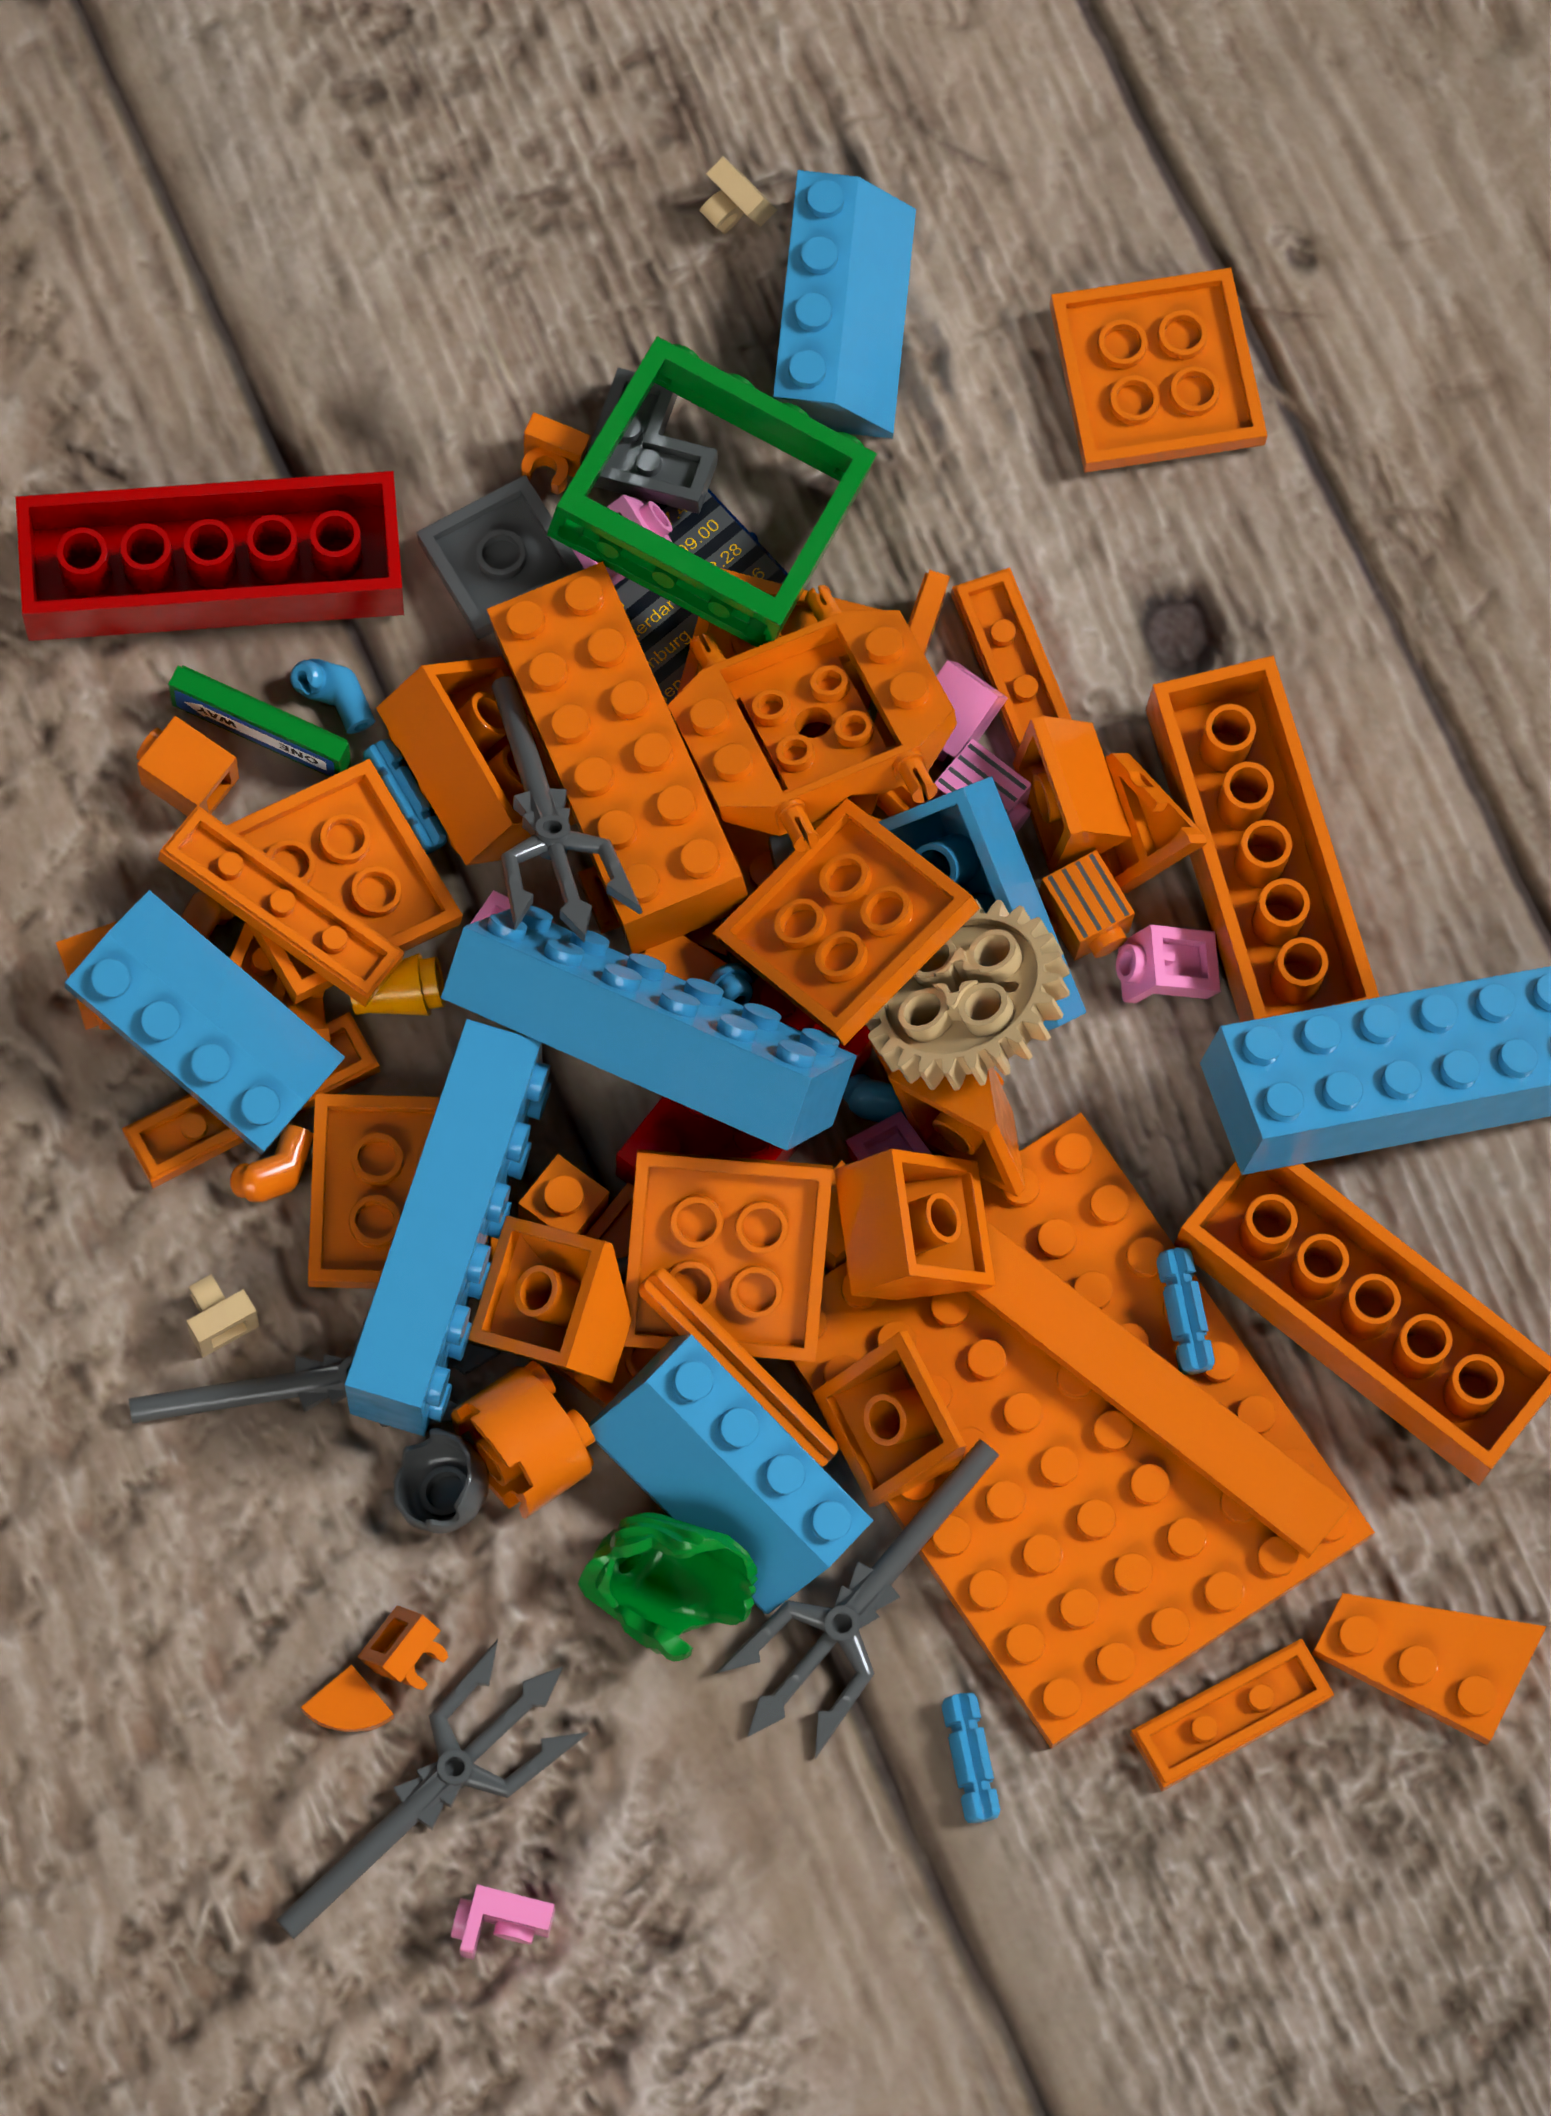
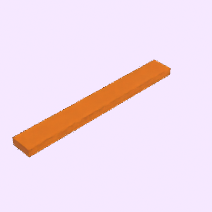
M986 1220L996 1286L967 1292L1309 1559L1347 1511L1350 1504Z

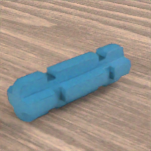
M383 739L365 749L363 761L367 759L372 761L426 854H431L447 843L446 831L437 816H430L432 814L430 811L432 807L421 793L418 783L408 766H401L403 764L401 761L402 756L390 739Z
M1189 1248L1165 1250L1159 1253L1156 1263L1160 1282L1167 1285L1164 1287L1165 1291L1162 1292L1172 1339L1179 1342L1177 1350H1175L1179 1371L1184 1375L1201 1374L1212 1369L1215 1358L1211 1340H1205L1206 1332L1209 1330L1199 1283L1192 1280L1196 1272L1193 1255Z
M974 1693L951 1695L944 1699L942 1711L945 1726L952 1729L948 1740L958 1788H964L965 1792L961 1798L964 1818L968 1823L988 1822L998 1818L1001 1809L997 1790L991 1789L990 1786L994 1775L984 1728L978 1727L977 1724L981 1718L978 1699Z

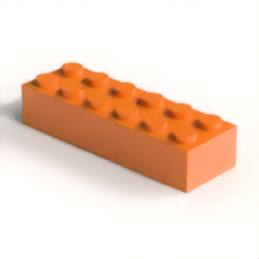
M602 561L488 608L487 612L498 645L512 677L516 680L521 698L561 789H567L566 802L579 832L611 841L642 908V914H638L607 894L632 954L641 953L646 949L730 916L748 898L743 875L604 562ZM589 853L606 892L607 884L611 881L600 855Z
M1274 655L1153 684L1145 711L1172 800L1205 834L1208 842L1189 854L1212 931H1215L1216 945L1239 1021L1245 1022L1380 997Z
M1235 1161L1179 1231L1174 1246L1176 1248H1189L1192 1252L1194 1263L1478 1486H1480L1551 1396L1550 1355L1304 1164L1241 1175Z

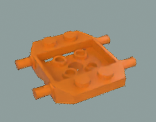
M826 585L818 586L820 598L814 588L810 589L805 596V601L810 606L818 622L729 659L724 658L712 633H702L705 647L699 635L695 636L690 642V649L694 652L702 670L667 705L692 763L722 821L777 836L788 833L793 842V847L798 852L807 851L804 837L810 849L814 848L820 840L818 833L811 823L826 817L848 797L883 794L906 784L914 802L924 803L923 791L928 801L936 795L938 788L933 783L928 772L957 725L955 710L901 611H841L832 597L829 587ZM852 661L896 743L895 745L887 748L847 674L843 663ZM739 706H743L786 790L781 789ZM814 722L825 723L831 726L825 734L819 737L810 738L799 734L806 725Z

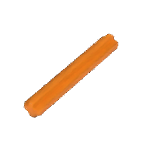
M659 1267L644 1279L638 1288L640 1296L680 1336L692 1334L821 1467H824L832 1460L839 1450L837 1442L666 1269Z

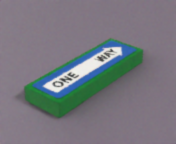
M178 665L168 683L172 706L319 773L331 777L348 769L351 765L350 748L347 739L184 665L182 667Z

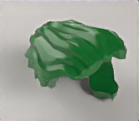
M645 1512L620 1520L618 1528L612 1530L602 1539L595 1553L586 1564L577 1584L586 1598L620 1622L625 1633L644 1647L650 1648L656 1654H663L666 1659L676 1662L690 1657L693 1647L679 1638L680 1634L713 1623L738 1625L747 1619L754 1605L752 1596L756 1592L754 1583L758 1580L755 1576L758 1571L748 1551L729 1535L689 1524L663 1514Z

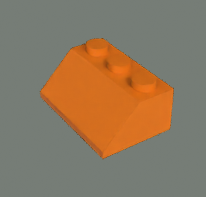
M502 656L421 665L376 707L388 729L391 741L401 751L418 781L421 793L430 802L448 834L451 846L461 856L466 866L502 860L501 855L531 837L522 828L523 817L513 809L514 795L524 793V789L492 690V684L496 679L503 676L512 677ZM524 705L549 787L561 789ZM571 811L569 815L570 826L576 824Z

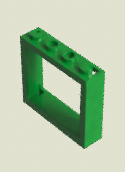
M656 336L557 504L547 536L598 563L603 561L605 567L745 642L758 647L778 638L861 490L877 453L864 447L862 442L853 435L845 432H836L810 418L797 405L787 402L782 403L759 391L746 378L738 374L726 373L701 360L690 348L681 344H671ZM654 383L840 482L775 597L588 498L589 493Z

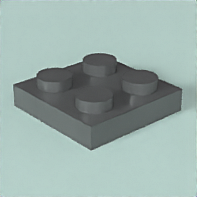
M526 475L416 532L421 548L477 640L494 632L487 612L488 608L584 569L570 547L547 536L552 517Z

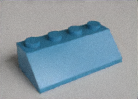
M803 170L797 171L773 398L782 403L787 402L797 405L810 418L836 432L893 439L916 209L861 177Z
M992 776L879 821L886 829L969 892L974 899L978 900L985 913L988 912L996 900H1002L1009 914L1020 905L1024 907L1031 920L1036 917L1041 918L1048 932L1052 933L1058 942ZM1063 954V955H1062V958H1063V960L1065 961V963H1066V965H1067V967H1068V964H1067L1066 959H1065L1064 954ZM1071 972L1063 978L1070 991V995L1056 1000L1064 1014L1063 1018L1059 1020H1045L1043 1024L1047 1031L1087 1013Z
M150 890L110 929L65 981V989L261 1155L345 1058L343 1054Z
M692 1334L672 1337L588 1424L595 1437V1442L669 1517L729 1535L748 1551L758 1571L755 1575L758 1580L754 1583L756 1592L752 1598L754 1604L764 1614L771 1613L827 1570L874 1521Z

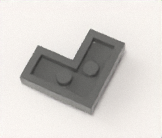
M622 368L617 369L586 455L635 374L634 371ZM654 383L594 487L699 514L718 463L717 449L663 436L678 395Z

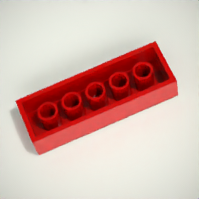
M394 471L15 496L21 606L28 641L404 615Z

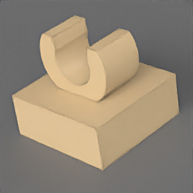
M724 156L706 173L721 190L712 195L699 211L723 234L733 228L744 213L761 227L778 210Z
M212 1274L189 1286V1290L192 1293L190 1296L200 1313L188 1319L187 1325L190 1337L203 1358L259 1327L257 1311L244 1289L225 1299Z

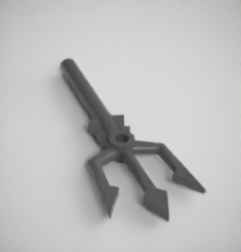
M510 676L496 679L492 684L493 694L524 789V793L514 795L513 809L523 817L522 828L531 835V837L501 855L514 930L517 929L532 905L534 894L523 890L519 863L539 855L544 859L551 860L565 903L560 909V919L585 942L592 905L580 900L566 856L568 851L599 854L611 880L607 884L606 893L638 914H642V908L611 841L570 830V808H565L567 789L549 787L516 680Z
M367 1318L363 1322L351 1355L345 1359L324 1354V1361L321 1362L296 1356L295 1372L129 1398L132 1424L298 1397L304 1413L328 1398L333 1405L347 1397L344 1385ZM467 1344L462 1360L450 1358L447 1369L455 1368L466 1375L501 1354V1351ZM449 1401L442 1421L430 1419L429 1423L452 1422L451 1414L459 1405ZM379 1423L382 1427H388V1425Z
M981 1439L975 1443L872 1568L859 1561L857 1562L849 1588L841 1586L833 1608L787 1600L714 1673L759 1663V1651L791 1619L825 1631L772 1695L760 1696L747 1737L785 1718L784 1705L838 1642L856 1673L829 1711H818L815 1759L875 1674L859 1629L879 1618L876 1610L900 1598L899 1594L892 1587L894 1581L1000 1456Z
M497 1639L429 1715L439 1757L438 1761L417 1769L419 1778L393 1787L401 1803L276 1919L284 1931L292 1939H295L418 1822L433 1830L444 1804L452 1808L461 1788L468 1786L508 1798L589 1733H578L542 1738V1750L506 1779L474 1764L480 1756L532 1707H546L563 1670V1666L523 1681V1694L464 1750H461L447 1719L478 1685H490L498 1643Z

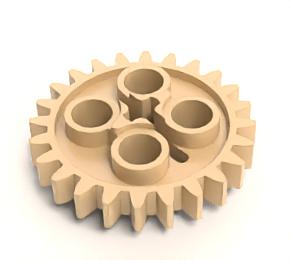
M975 899L980 909L866 1023L870 1030L868 1034L870 1041L892 1072L900 1069L907 1082L911 1084L921 1076L931 1090H934L940 1084L944 1076L954 1091L960 1090L965 1076L973 1074L979 1085L982 1086L986 1084L989 1068L996 1066L1000 1072L1008 1075L1010 1074L1008 1058L1016 1054L1021 1058L1030 1060L1033 1056L1027 1043L1031 1039L1048 1041L1051 1038L1043 1022L1045 1020H1059L1063 1018L1064 1014L1056 1000L1070 995V991L1063 981V978L1069 975L1070 971L1062 958L1064 953L1054 935L1048 932L1042 919L1036 917L1031 920L1024 907L1020 905L1009 914L1002 900H996L988 912L985 913L978 900Z

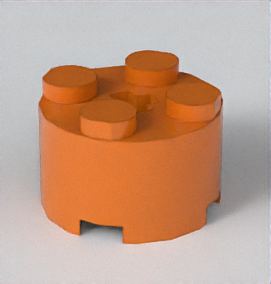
M535 1361L530 1362L523 1368L516 1366L456 1407L451 1414L453 1427L457 1435H462L469 1430L475 1442L474 1447L489 1470V1488L508 1509L520 1502L519 1511L524 1519L587 1477L594 1466L593 1458L586 1448L595 1442V1437L588 1423L575 1409L570 1410L568 1413L564 1411L553 1396L556 1393V1388L546 1370Z

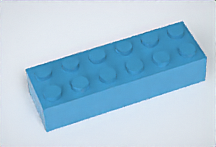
M530 906L516 930H514L511 909L498 914H492L490 917L463 927L441 995L442 999L786 1151L833 1126L857 1055L839 1048V1040L831 1034L812 1028H805L802 1031L780 1022L781 1015L769 1007L755 1003H746L744 1006L722 997L723 989L711 982L697 978H689L685 981L665 972L666 965L656 958L638 953L628 956L608 947L609 940L596 932L587 930L585 942H583L573 931L552 923L553 916L549 912L535 906Z
M1551 966L1220 1026L1200 1061V1065L1241 1175L1550 1117Z
M466 1019L344 1385L350 1414L424 1437L430 1419L442 1421L452 1390V1384L448 1383L451 1369H447L450 1358L462 1360L472 1328V1323L468 1322L471 1312L468 1303L470 1297L481 1299L492 1263L488 1262L491 1247L488 1246L490 1237L500 1238L506 1215H510L512 1202L508 1201L511 1190L508 1182L510 1177L519 1180L522 1178L529 1158L532 1143L528 1142L531 1129L528 1121L530 1117L538 1120L541 1119L549 1097L551 1083L547 1081L551 1066L542 1062L541 1042Z

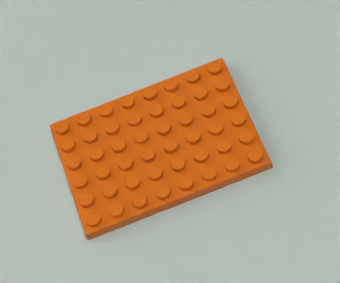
M1082 1112L1020 1151L1025 1189L1019 1197L980 1177L987 1221L1179 1370L1175 1353L1179 1342L1172 1339L1162 1292L1165 1291L1164 1287L1167 1285L1160 1282L1156 1263L1159 1253L1176 1247ZM845 1262L823 1277L816 1362L788 1360V1362L815 1400L812 1394L813 1391L898 1332L907 1330L966 1444L963 1458L979 1439L1000 1455L918 1554L1050 1749L1360 1546L1375 1533L1195 1274L1192 1280L1199 1283L1209 1330L1206 1332L1205 1340H1211L1215 1363L1209 1371L1185 1376L1350 1504L1347 1511L1309 1559L969 1292L901 1300L854 1296L851 1294L850 1280ZM953 1470L884 1502L902 1530H904Z

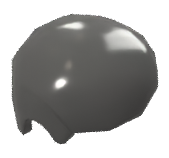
M434 1428L430 1429V1437L427 1440L404 1448L402 1467L398 1470L394 1479V1504L407 1523L414 1528L431 1533L444 1534L465 1526L477 1516L489 1493V1470L470 1442L457 1434Z

